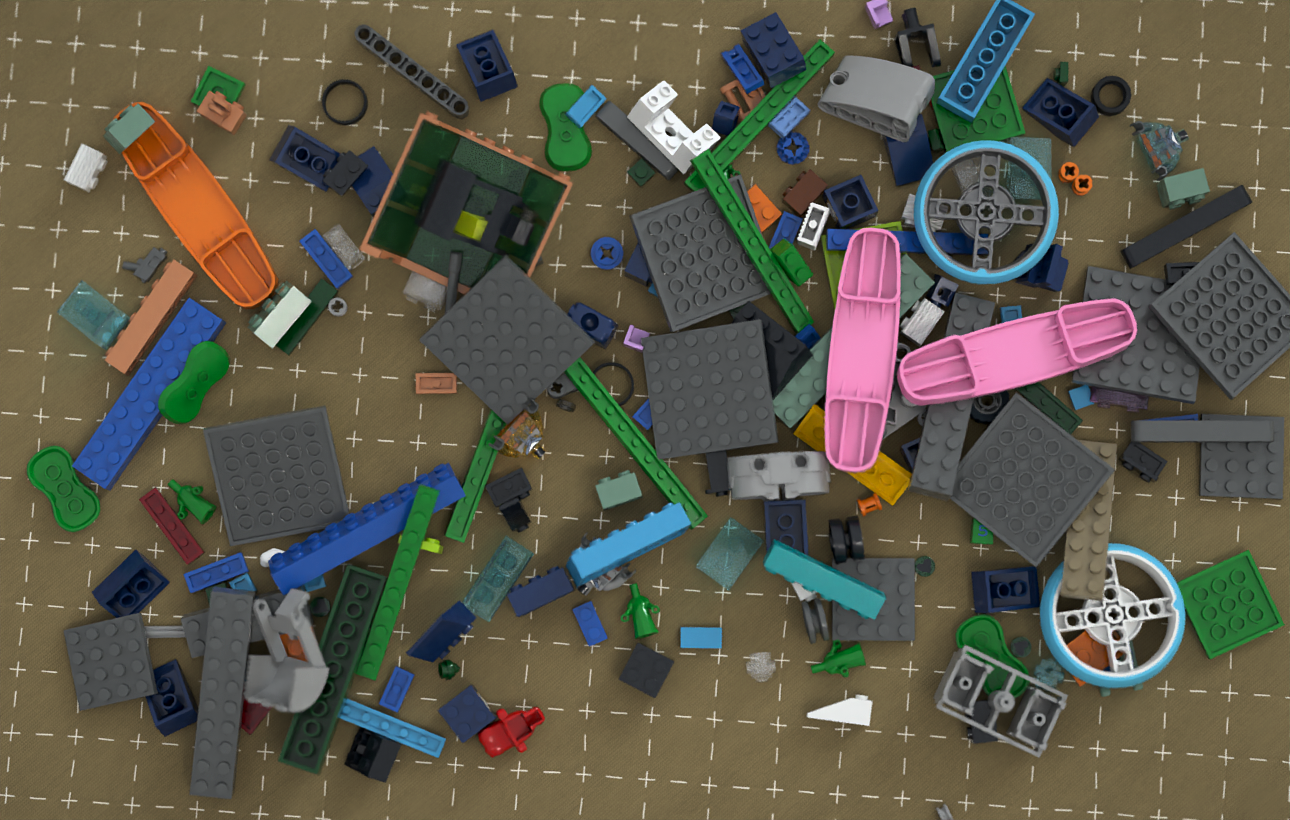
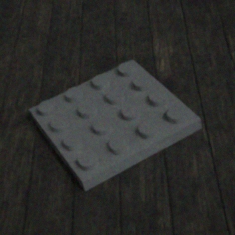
M1201 414L1200 421H1273L1274 442H1200L1199 496L1283 499L1284 417Z
M832 558L833 568L884 592L886 600L875 620L870 617L865 619L859 616L857 611L853 609L846 610L839 605V602L832 599V640L915 641V558H865V560L853 561L851 558H848L846 563L835 564L834 558Z
M141 613L63 630L80 711L158 694Z

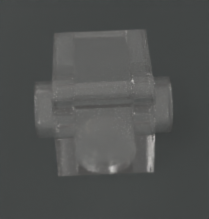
M771 652L749 653L750 662H746L747 674H751V678H755L756 682H767L768 677H772V673H776L775 660H771Z

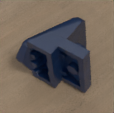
M1033 244L1026 245L1025 250H1023L1015 258V260L1023 256ZM1052 244L1046 254L1033 268L1016 278V283L1032 288L1039 287L1053 292L1061 291L1069 264L1067 259L1061 257L1063 246Z

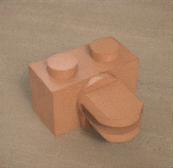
M209 91L197 112L202 117L235 135L247 116L243 111L244 107L236 102L232 104L227 102V97L218 91L215 94Z

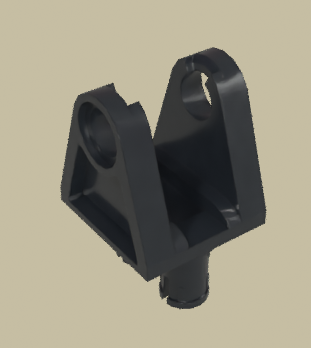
M916 8L904 10L902 18L905 30L897 32L894 38L901 64L913 68L908 43L910 39L919 37V40H924L931 66L940 67L941 59L934 24L922 26L919 24Z

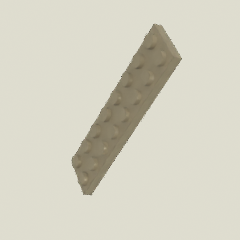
M1078 440L1115 469L1117 444ZM1115 471L1067 529L1061 597L1103 601Z

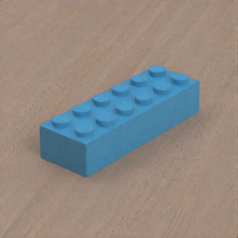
M996 0L939 96L937 104L972 123L1027 30L1035 13L1012 0Z
M680 502L675 505L669 503L662 507L661 512L657 514L651 512L644 516V520L639 523L635 520L627 524L626 529L622 531L617 529L609 533L608 538L602 541L600 538L594 540L589 544L590 547L584 550L582 547L574 550L571 553L572 556L569 557L566 568L575 585L579 587L685 534L691 522Z

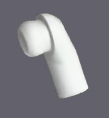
M272 548L262 553L260 556L261 566L269 567L268 561L276 553H283L285 551Z

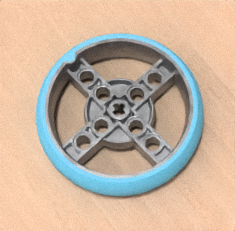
M982 140L969 142L943 154L925 173L917 189L914 202L915 229L926 254L944 272L962 281L975 284L1006 282L1021 276L1033 268L1051 246L1059 218L1056 191L1042 165L1022 149L999 141ZM981 156L979 183L973 184L964 190L958 200L931 198L939 180L949 169L964 160ZM1001 158L1016 164L1031 177L1040 193L1042 206L1017 205L1011 193L998 184ZM987 166L993 167L995 175L991 177L986 176L984 168ZM984 187H991L993 196L985 197L982 189ZM942 204L949 205L950 213L945 215L940 213L939 206ZM964 205L970 207L971 214L963 216L960 213V207ZM985 207H988V211L992 212V214H989L987 218L983 217L984 214H981L980 212L983 211ZM1003 209L1011 210L1012 218L1004 219L1001 211ZM1028 210L1032 212L1033 219L1025 221L1022 218L1023 211ZM930 218L956 220L963 234L974 241L972 267L956 261L942 249L933 234ZM1014 225L1041 227L1035 242L1023 256L1005 266L991 268L993 242L1004 238ZM987 228L990 231V236L988 238L980 237L979 229ZM985 248L988 251V257L985 259L979 258L977 250Z

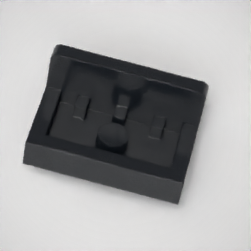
M350 150L347 153L343 152L336 160L337 165L333 169L330 167L323 175V183L341 197L344 196L368 168V165Z
M1131 441L1118 459L1123 462L1121 465L1129 471L1135 470L1140 474L1139 477L1147 483L1150 481L1156 482L1159 474L1168 462L1141 443Z
M522 467L485 485L495 508L517 497L522 500L530 496L529 491L533 490Z

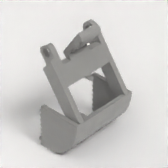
M291 588L275 612L276 616L271 615L265 600L257 599L254 602L253 611L271 655H248L249 660L246 667L247 676L245 677V691L243 695L249 702L262 703L261 705L266 707H276L275 709L279 711L299 712L310 707L322 692L329 668L324 663L309 620L303 616L300 610L304 608V604H307V600L310 599V595L307 592ZM278 632L288 634L292 640H298L297 637H299L308 662L288 657Z

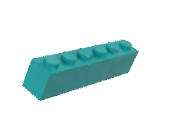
M775 539L763 559V565L768 572L775 575L779 573L790 583H795L796 581L802 584L805 590L809 592L816 591L821 594L822 598L828 601L833 599L839 602L842 608L846 610L853 609L857 611L859 616L865 619L870 617L875 620L886 600L884 592Z

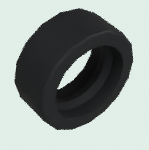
M1106 76L1099 80L1092 89L1091 102L1100 114L1115 116L1123 112L1130 103L1131 89L1128 83L1121 77ZM1109 84L1118 86L1123 93L1120 105L1112 108L1103 105L1099 98L1102 87Z

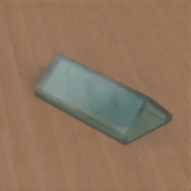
M505 536L462 603L471 612L490 622L509 593V589L513 587L534 553L508 536Z

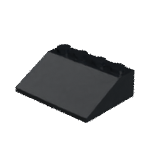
M748 301L735 316L731 324L762 320L772 398L774 400L813 354L804 343Z

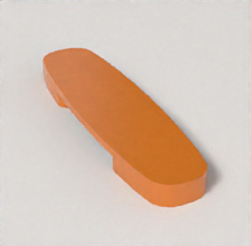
M144 102L131 104L134 107L139 103L155 121L122 152L133 174L138 178L168 225L214 283L239 307L255 309L262 306L268 298L271 299L275 295L278 278L269 259L241 213L202 160L160 113L150 104ZM125 107L123 110H121V111L114 117V119L117 118L118 120H120L121 117H120L119 115H120L127 107Z

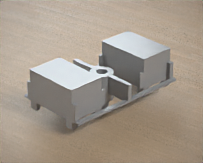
M964 645L963 649L959 648L958 652L954 651L933 699H935L934 703L937 704L936 708L1040 758L1042 751H1045L1048 745L1046 742L1061 709L1064 710L1066 706L1065 701L1068 695ZM966 651L1009 671L1001 690L991 692L988 697V704L992 710L984 726L942 706L943 703L962 713L973 716L972 711L975 700L987 674L994 670L993 667L965 654ZM1016 675L1061 696L1056 699L1043 693V691L1030 686L1026 687L1027 689L1006 734L1034 747V750L992 730L999 712H1008L1014 706V697L1009 693V690Z

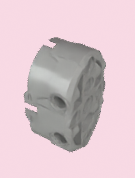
M826 451L779 452L727 458L729 489H731L732 500L762 499L763 501H776V499H779V488L782 489V501L793 500L798 496L830 493V462L826 456Z

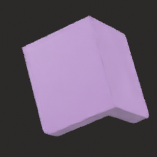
M872 0L866 3L865 9L874 29L891 23L893 20L887 8V0Z
M630 325L623 345L643 353L644 347L641 344V338L649 337L650 333Z

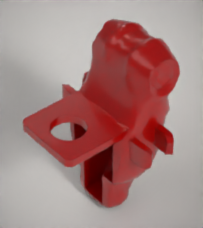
M532 707L526 711L516 710L507 714L505 709H499L496 711L499 720L491 725H487L477 733L479 742L484 746L485 752L491 758L503 754L512 747H516L517 751L522 753L527 750L524 741L531 737L535 727L541 725L545 717L538 707Z

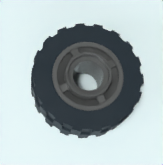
M1006 390L974 397L969 417L977 423L991 424L1010 401L1009 392ZM985 396L990 397L992 405H983L981 399Z

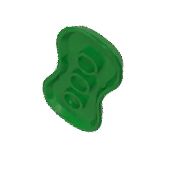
M570 83L555 84L546 88L542 92L539 101L541 113L548 127L545 157L548 164L558 171L581 169L588 164L592 155L591 143L584 131V126L578 128L565 115L584 94L580 87Z
M204 341L197 344L190 351L181 375L167 386L160 395L158 409L163 417L176 424H186L198 415L205 394L212 385L226 374L229 368L230 358L223 347L211 341Z
M59 446L46 447L29 460L27 464L28 479L34 487L43 492L49 499L57 524L69 532L80 531L91 525L99 516V499L91 489L79 480L74 467H72V457L64 448Z
M979 614L967 619L959 626L956 631V644L958 648L963 649L964 645L1029 676L1025 665L1008 650L1002 627L995 618L990 615ZM966 651L965 654L994 668L990 674H987L982 685L987 696L989 697L990 693L995 690H1001L1009 671ZM1016 675L1009 693L1012 694L1014 699L1026 691L1030 681Z

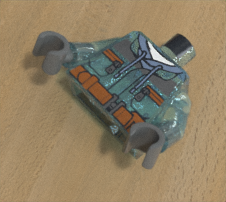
M1137 121L1130 125V127L1133 126L1136 129V132L1132 133V135H1138L1135 139L1152 174L1154 172L1158 173L1159 178L1157 181H1160L1176 167L1180 160L1179 154L1183 151L1180 144L1189 139L1184 129L1174 133L1170 125L1164 126L1162 123H1142Z

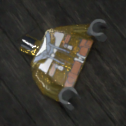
M532 398L530 399V406H527L525 403L523 404L526 410H523L496 436H493L496 439L495 443L488 444L503 456L518 458L520 456L526 457L531 453L536 459H539L545 453V450L539 445V442L544 438L542 433L544 428L538 411L539 406Z

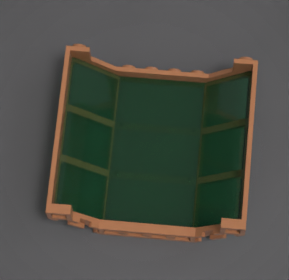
M431 112L421 113L359 250L376 258L389 260L391 257L393 258V263L447 287L450 252H461L462 262L457 291L464 295L503 258L501 255L455 238L448 241L413 223L440 158H444L480 174L481 176L478 180L522 197V202L529 205L528 210L512 205L509 212L535 225L527 246L500 235L495 247L509 252L508 257L530 278L573 185L570 182L571 177L560 172L559 175L543 169L533 164L532 158L523 154L521 158L513 155L514 150L506 146L500 149L495 146V141L486 137L484 140L476 137L477 133L467 128L464 132L437 120L438 116ZM473 184L462 211L485 217L487 214L491 215L500 194Z

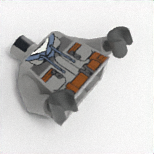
M585 533L579 548L582 547L584 550L590 547L589 544L596 540L595 536L592 541H589L586 538L588 533ZM628 563L626 566H619L576 589L585 596H587L593 586L599 591H610L620 587L628 578L636 573V570L632 573L629 572L628 566L630 563Z

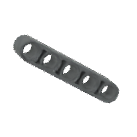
M608 101L596 114L595 117L665 179L670 181L679 169L611 101Z

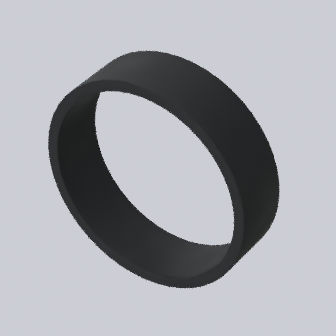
M347 79L337 80L331 83L323 93V110L328 118L336 124L344 126L355 124L363 118L367 111V96L361 86L354 81ZM342 84H350L357 87L364 96L362 111L357 117L348 121L334 119L328 114L326 109L328 94L333 88Z
M608 362L598 366L593 371L594 375L606 366H617L628 373L632 383L631 391L624 401L618 403L619 406L624 405L631 398L634 391V381L630 371L625 366L615 362Z

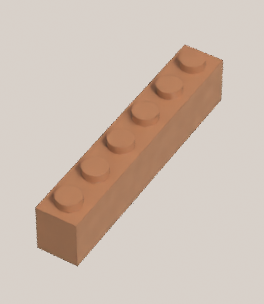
M173 260L172 263H167L163 269L164 274L161 279H157L153 283V290L150 295H146L142 299L139 311L132 314L128 321L130 324L126 330L123 329L119 333L115 346H111L106 352V359L104 361L128 376L198 276L176 260Z

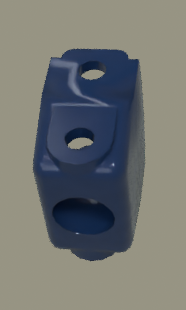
M580 302L573 304L567 314L595 341L594 344L607 349L617 331L618 324Z

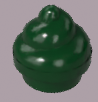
M449 659L443 660V662L438 664V672L441 679L451 680L460 671V667Z

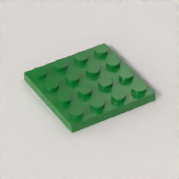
M1006 66L972 123L937 104L939 96L955 70L933 76L935 88L930 101L938 129H940L945 152L969 142L982 140L1001 142L1025 135V129Z
M1249 550L1176 582L1182 594L1187 616L1208 659H1212L1284 626L1283 620Z

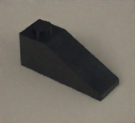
M515 498L499 506L501 513L513 532L517 530L520 533L529 528L528 524L532 522L520 499Z

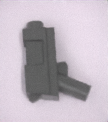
M153 247L144 260L140 258L137 263L124 261L122 268L135 271L133 275L139 277L142 283L149 282L156 273L157 268L168 258L165 256L168 252L163 248L157 250Z

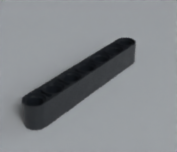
M1240 185L1120 252L1129 268L1132 269L1248 206L1253 201L1245 187Z

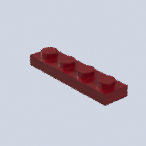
M155 487L139 499L187 565L205 553L158 488Z

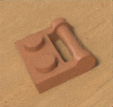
M737 79L720 88L721 93L725 94L730 104L740 107L739 124L766 96L761 87L746 94ZM736 87L750 110L744 113L732 92Z

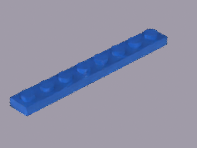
M827 229L826 250L847 251L850 238L859 230ZM890 231L899 242L900 253L926 254L916 232ZM933 232L937 242L947 254L973 255L974 241L963 233ZM979 234L982 238H988V234ZM980 248L977 250V255H988V251L985 248Z

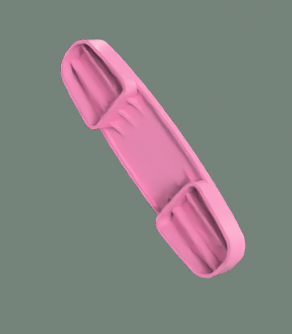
M863 228L855 232L850 238L838 286L830 343L825 404L826 456L830 464L837 470L851 473L865 472L876 463L889 409L896 362L901 277L899 242L890 231L879 228Z
M1118 299L1093 300L1065 305L1057 311L1001 323L962 336L953 335L919 348L902 359L897 371L898 384L905 399L916 405L940 404L970 399L1026 386L1083 368L1126 350L1136 336V321L1130 307Z

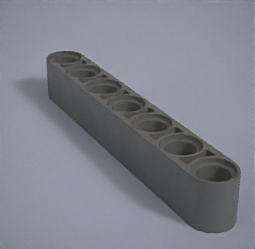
M362 24L356 28L354 34L356 40L371 54L455 118L464 119L469 115L470 108L463 97L368 25ZM369 32L370 36L367 39H360L361 33ZM378 44L386 45L385 49L381 52L376 51V46ZM394 56L402 57L398 64L391 62ZM410 68L417 69V73L414 76L407 75ZM426 80L433 81V85L430 88L423 87V83ZM442 92L449 93V97L446 100H440L439 95ZM458 104L465 105L464 111L460 113L455 111V107Z
M1137 420L1131 421V442H1274L1273 421Z

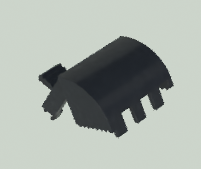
M440 158L413 223L448 241L455 238L503 257L505 255L509 256V252L495 247L500 235L527 246L535 225L509 213L512 205L528 210L529 205L522 202L523 198L478 180L480 179V174ZM473 184L500 194L492 214H487L484 217L488 224L480 241L454 231Z

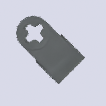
M565 373L547 387L548 395L553 399H559L578 391ZM554 384L557 387L561 386L560 393L557 394L556 391H551Z

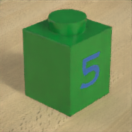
M973 518L971 520L970 543L992 545L994 533Z

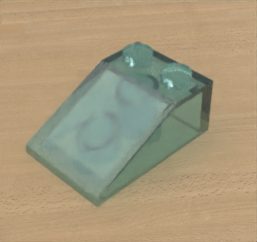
M1010 137V144L1022 149L1035 158L1045 169L1052 181L1051 138ZM1009 161L1007 190L1013 198L1041 200L1038 188L1031 177L1019 166Z
M81 280L57 311L90 340L105 350L130 319L127 314L83 280Z
M730 517L695 567L729 591L764 540Z

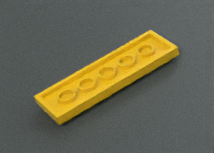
M814 404L793 434L816 451H826L825 411ZM879 451L876 463L871 469L861 473L847 472L874 493L876 492L878 496L892 506L909 486L911 478L910 472L881 451Z

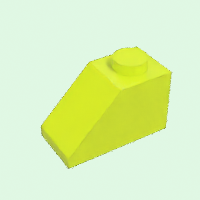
M462 211L454 230L480 241L488 221L484 217Z

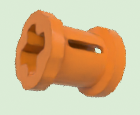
M1073 162L1063 164L1058 171L1059 180L1063 183L1073 182L1079 174L1078 166ZM1071 170V175L1066 176L1064 174L1066 171Z
M1079 175L1072 183V191L1079 196L1087 194L1092 188L1091 177ZM1085 182L1086 185L1083 188H1079L1080 183Z
M876 492L871 497L856 500L863 517L874 510H882Z

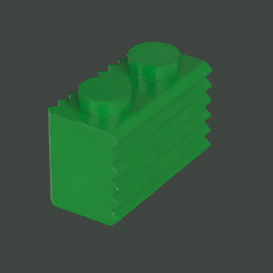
M782 239L770 249L787 277L797 286L802 285L813 276V272H811L805 260H803L795 246L787 239Z

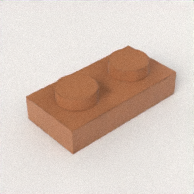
M416 373V394H457V376L454 373Z

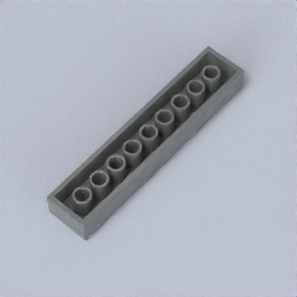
M955 293L951 301L943 339L953 335L962 336L990 327L995 302ZM974 398L927 405L908 486L909 492L944 501L950 499Z
M214 587L211 591L190 795L231 799L234 794L244 705V683L247 676L246 667L248 666L247 662L249 659L254 613L253 604L256 591Z

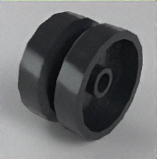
M858 516L846 518V530H844L842 521L839 518L828 520L829 542L835 564L847 562V549H849L853 561L865 560Z

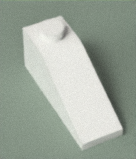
M856 694L855 698H848L807 712L806 717L869 726L872 701L868 700V696Z

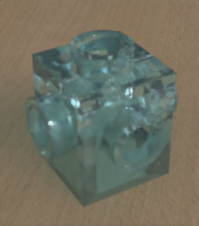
M1048 658L1047 660L1042 659L1041 664L1036 665L1034 676H1036V680L1057 690L1058 684L1063 683L1065 672H1063V668L1057 660ZM1035 684V687H1036V688L1046 690V689H1044V688H1042V687H1040V686H1038V685Z

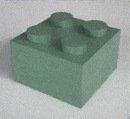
M139 103L134 107L129 105L119 115L121 117L120 120L115 118L104 129L106 133L103 137L119 154L155 122Z
M1204 168L1163 178L1156 185L1162 208L1169 207V210L1179 208L1186 202L1189 205L1199 203L1210 192Z
M629 470L619 473L618 478L613 480L610 477L598 480L599 484L595 485L604 511L643 498L634 472L630 473Z

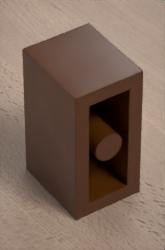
M811 169L807 173L803 171L796 179L798 183L793 188L789 186L782 194L784 196L782 202L800 218L808 210L810 203H815L824 193V190L828 188V184Z

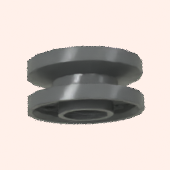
M820 598L814 599V609H810L807 601L801 602L804 623L810 643H816V633H820L824 641L829 640L827 621Z

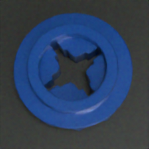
M790 132L784 139L780 138L778 141L777 153L785 163L799 164L808 156L809 144L807 139L800 133ZM792 140L795 146H799V149H796L795 156H793L791 150L784 149L790 147Z
M604 237L593 244L591 258L599 268L613 269L623 259V248L616 239ZM601 247L607 251L612 249L611 256L613 260L608 257L601 260L603 256Z

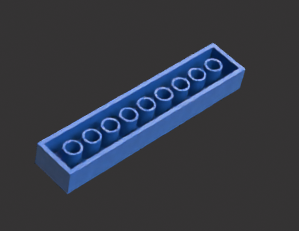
M188 298L72 467L104 489L111 490L162 417L158 409V401L163 390L181 375L190 351L201 342H214L226 322L191 298Z
M449 462L436 466L434 471L428 474H421L410 484L401 485L392 494L387 493L383 495L379 501L373 504H366L357 513L346 515L342 521L328 525L324 531L311 534L302 543L291 545L289 550L273 555L268 561L271 576L283 595L289 593L291 588L296 589L404 530L420 484L440 491L433 513L465 497L464 490Z

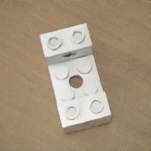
M662 81L638 100L627 118L685 174L693 167L690 160L706 149L711 151L721 137L708 124H705L693 134L669 109L678 94L665 81ZM665 131L670 132L672 136H668Z

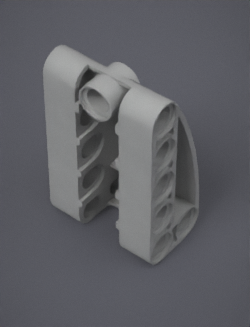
M844 56L836 72L830 75V82L818 102V107L830 115L895 140L908 142L917 126L919 113L926 109L934 94L935 79L929 73L899 63L872 57Z

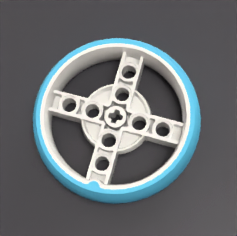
M1108 543L1106 570L1109 572L1110 577L1108 580L1105 579L1104 592L1105 590L1112 591L1113 599L1108 600L1105 595L1103 601L1085 599L1081 610L1056 613L1058 597L1062 587L1064 561L1059 564L1048 579L1043 591L1040 605V623L1043 637L1050 652L1064 669L1089 684L1106 688H1123L1140 684L1152 678L1166 667L1178 650L1183 637L1185 607L1179 586L1161 562L1138 548L1124 544ZM1114 559L1131 563L1144 570L1159 586L1164 598L1139 601L1134 593L1123 586H1119ZM1150 604L1157 607L1156 615L1149 612ZM1130 607L1137 610L1136 618L1129 615L1128 610ZM1111 610L1113 613L1117 614V617H1115L1114 620L1112 617L1108 616V614L1111 613ZM1089 613L1095 614L1097 618L1095 624L1088 621L1087 616ZM1068 616H1073L1076 619L1075 626H1070L1067 623ZM1168 618L1165 638L1158 651L1147 662L1133 669L1129 642L1139 633L1143 621ZM1085 629L1095 641L1106 645L1111 672L1095 669L1079 660L1066 646L1060 633ZM1113 630L1120 633L1119 641L1112 639L1111 633ZM1117 651L1122 652L1124 655L1122 662L1117 661L1115 658Z

